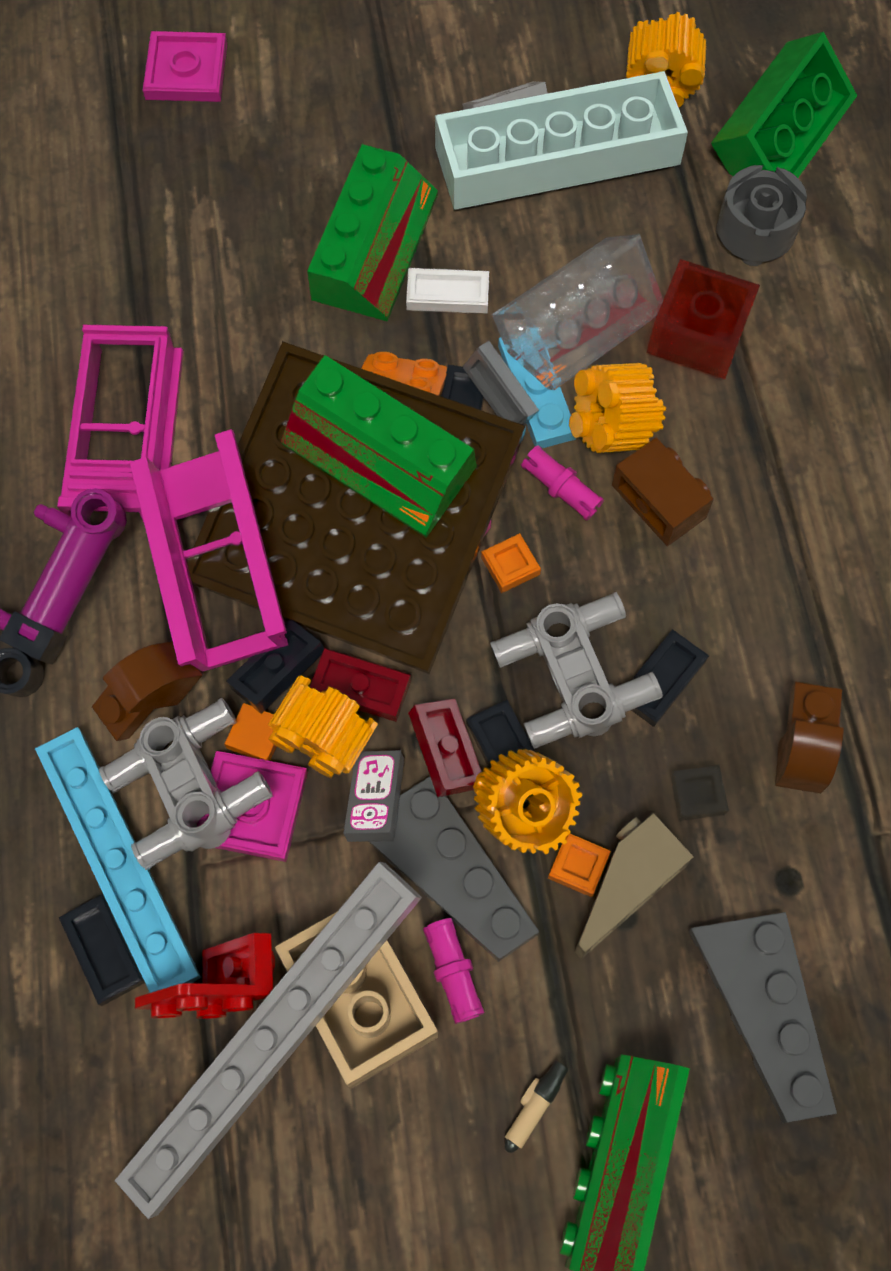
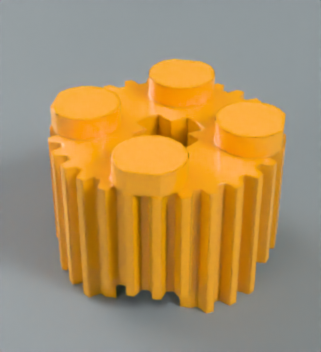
M680 12L669 15L667 20H663V18H659L657 22L651 20V24H648V20L644 22L638 21L637 26L633 27V32H630L626 77L631 78L665 71L677 105L681 107L684 104V98H689V94L694 95L695 90H699L700 85L703 84L706 60V39H704V34L700 33L699 28H696L694 17L689 19L688 14L681 16Z
M631 363L591 366L587 370H580L574 378L577 396L574 397L576 401L574 409L576 412L572 413L569 420L572 435L575 438L583 437L582 441L587 443L586 447L591 448V451H596L597 453L639 450L649 443V438L653 437V432L663 429L662 420L666 418L663 415V411H666L663 400H658V397H655L657 390L653 388L654 381L649 380L654 379L652 368L647 367V364Z
M302 675L298 676L268 723L269 728L273 730L269 740L288 753L292 754L295 749H298L301 753L308 755L311 758L308 765L329 778H332L334 774L349 773L378 726V723L372 718H369L368 721L360 718L356 714L360 706L355 700L340 693L339 690L328 687L327 691L320 693L308 686L311 682L309 678H305Z
M518 749L517 753L508 751L507 757L500 754L498 762L490 761L492 767L490 769L485 767L483 772L477 775L473 786L474 792L477 795L474 796V800L479 803L475 810L480 813L478 819L484 823L483 827L504 845H507L512 850L518 849L522 853L528 850L533 854L536 853V850H539L544 854H548L549 848H553L555 851L558 849V843L561 842L565 845L567 843L565 837L571 832L568 827L570 825L575 826L576 824L573 816L579 815L575 807L580 805L578 799L583 796L582 792L576 790L580 785L573 780L574 775L564 770L562 765L552 759L527 749ZM527 798L530 805L524 809L523 804Z

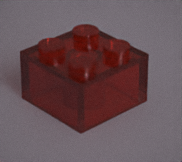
M680 259L654 322L647 353L726 379L760 285Z

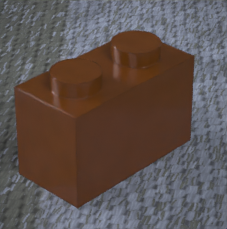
M657 437L616 465L612 487L667 547L707 518L714 500L708 486L701 479L694 478L682 465L679 455L672 448H666Z

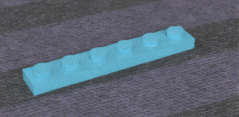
M77 727L35 748L149 992H155L177 984L193 983L200 979L201 976L149 869L145 870L139 864L132 851L131 844L135 843V840L111 791L100 776L99 766L82 731Z

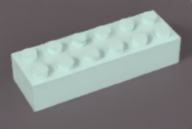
M665 71L435 115V148L454 210L677 166L681 164L688 134Z

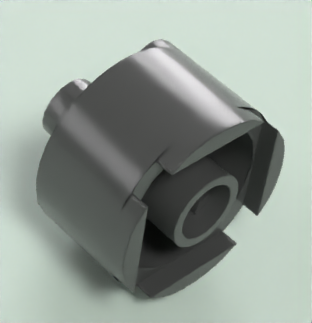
M754 165L739 171L730 180L718 217L716 233L723 245L734 255L740 257L746 265L758 266L765 261L777 259L787 253L795 242L805 215L807 194L802 182L786 169L777 167L774 172L762 170L763 165Z

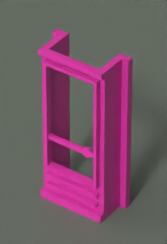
M83 325L82 331L84 335L62 492L58 498L57 506L61 512L71 516V506L78 494L87 489L96 488L104 490L122 505L125 512H139L143 520L129 463L132 461L87 460L91 431L130 432L132 435L144 432L141 458L147 457L159 470L171 467L183 349L173 347L168 328L165 326ZM99 344L154 345L145 424H140L137 421H133L130 424L92 423L102 353ZM100 506L94 511H108V507Z
M232 429L215 434L218 452L159 470L147 457L129 462L178 665L191 664L202 672L288 645L284 635L287 633L235 434ZM232 502L240 532L235 531L231 533L230 537L184 551L176 520ZM243 543L265 631L208 649L186 559L233 544L237 546Z

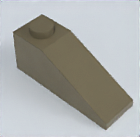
M654 813L643 823L637 817L634 818L616 835L621 842L618 843L612 855L574 952L580 959L586 956L677 876L693 859V855Z

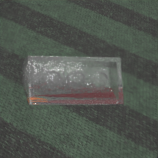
M640 234L606 237L493 313L492 317L507 352L548 390H556L574 377L580 370L588 367L663 313L667 308Z

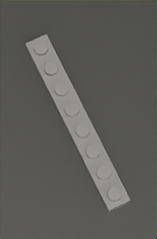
M378 862L114 1180L148 1219L159 1215L421 900L422 897L386 863Z

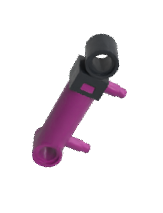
M96 488L87 489L78 494L71 506V516L43 504L36 506L34 510L35 517L63 534L21 612L14 611L13 614H10L0 609V629L3 630L0 641L12 646V648L0 649V693L25 697L39 689L44 679V669L40 661L49 664L54 663L67 636L62 634L110 543L124 531L127 523L126 512L122 505L104 490ZM100 506H107L108 515L105 521L99 525H92L90 520L92 512ZM19 661L23 667V674L18 682L11 685L7 679L8 668L13 663Z

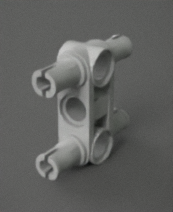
M617 592L580 607L577 603L548 605L541 610L537 617L530 619V622L526 623V629L490 642L500 668L538 653L539 657L543 656L563 701L560 704L561 709L523 723L534 749L570 734L574 738H581L586 735H602L612 725L621 722L622 718L626 717L625 712L662 698L660 685L653 672L616 687L612 683L608 684L589 641V632L626 618L624 606ZM561 623L570 628L561 637H553L547 634L548 628L553 624ZM595 702L604 706L606 710L599 718L589 719L581 714V709L586 704Z
M223 698L218 699L217 702L188 718L183 715L173 719L158 717L151 720L142 729L140 738L134 744V749L106 766L99 768L103 782L110 791L112 790V793L118 792L121 788L148 773L152 776L170 818L167 819L168 824L140 841L131 844L137 861L145 870L152 868V866L182 849L186 852H193L199 847L212 849L220 846L227 840L231 829L238 822L237 817L274 797L268 783L259 771L223 792L218 789L200 748H202V742L230 725L237 723L230 707ZM173 741L167 749L163 750L169 742ZM209 814L207 821L197 827L199 820L204 815Z

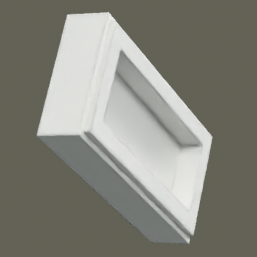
M409 268L407 310L488 313L489 271Z

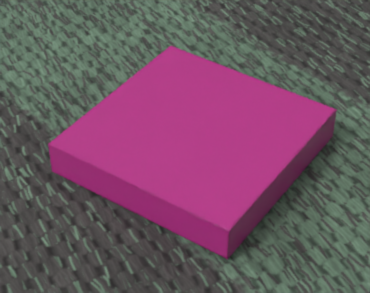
M151 31L143 84L145 100L221 102L227 51L226 33Z
M216 751L211 774L219 790L223 792L259 771L268 783L274 797L237 817L238 822L231 829L227 840L215 848L286 862L308 775L307 768ZM209 814L204 815L199 820L197 827L207 821Z

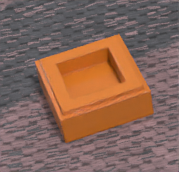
M520 533L481 551V559L501 593L540 575L541 568Z
M243 703L236 718L237 723L232 726L224 743L226 748L247 757L271 761L277 746L269 740L273 730L269 728L268 723L274 714L266 711L260 714L252 706Z
M569 834L565 837L567 843L565 845L562 843L548 879L592 897L611 851Z

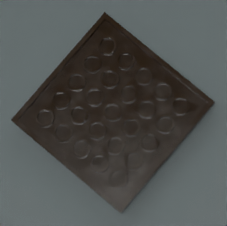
M282 341L237 446L283 619L287 621L293 620L300 626L430 674L526 432V426L333 359L474 449L477 467L428 537L425 538L282 445L281 440L298 391L324 357V355ZM232 502L209 510L193 548L230 537L231 533L235 531L240 532ZM243 543L237 546L233 544L188 559L187 565L192 585L260 610Z

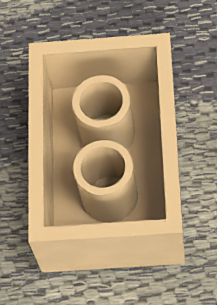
M336 913L275 947L287 972ZM386 940L316 1025L345 1083L350 1089L438 1038V1031L388 940Z

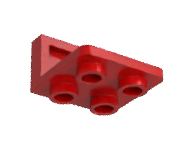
M251 933L202 950L203 983L177 984L136 997L135 1009L151 1010V1018L155 1019L181 1017L182 1011H196V1018L215 1019L226 1017L227 1012L252 1010L253 1001L266 998L273 990L275 956L272 951L271 934Z

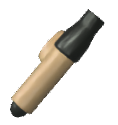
M555 1060L550 1070L541 1079L535 1078L522 1097L521 1104L524 1107L505 1136V1150L507 1152L513 1153L518 1148L522 1149L549 1104L554 1101L558 1094L562 1081L569 1071L568 1068Z

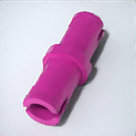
M539 445L535 446L528 453L529 460L526 458L523 460L521 467L549 488L548 494L554 499L560 497L582 515L586 521L597 512L595 508L603 504L604 499L576 477L577 472L571 467L565 468L542 450V447Z
M446 918L431 923L428 927H424L423 932L435 960L434 963L437 970L434 971L436 981L441 982L451 1007L454 1023L459 1024L474 1019L485 1012L470 975V971L473 970L471 960L464 958L452 918Z

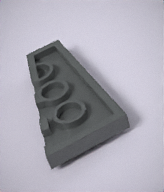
M431 777L426 778L400 795L394 841L368 842L392 866L408 877L432 902L434 901L452 917V920L498 962L538 936L539 930L447 796L437 797Z
M786 912L691 928L688 932L708 966L707 971L716 989L719 988L732 1014L730 1017L753 1057L752 1062L782 1123L837 1114Z

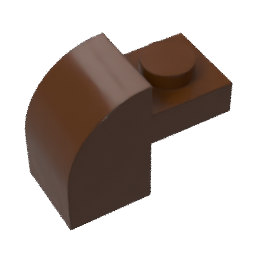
M173 642L149 645L125 657L106 673L103 680L108 686L92 705V708L116 741L126 740L134 734L153 709L178 705L202 677V674L191 664L178 665Z
M801 682L793 684L791 687L787 732L779 741L775 786L821 794L830 785L837 769L843 741L844 728L839 727L842 689Z

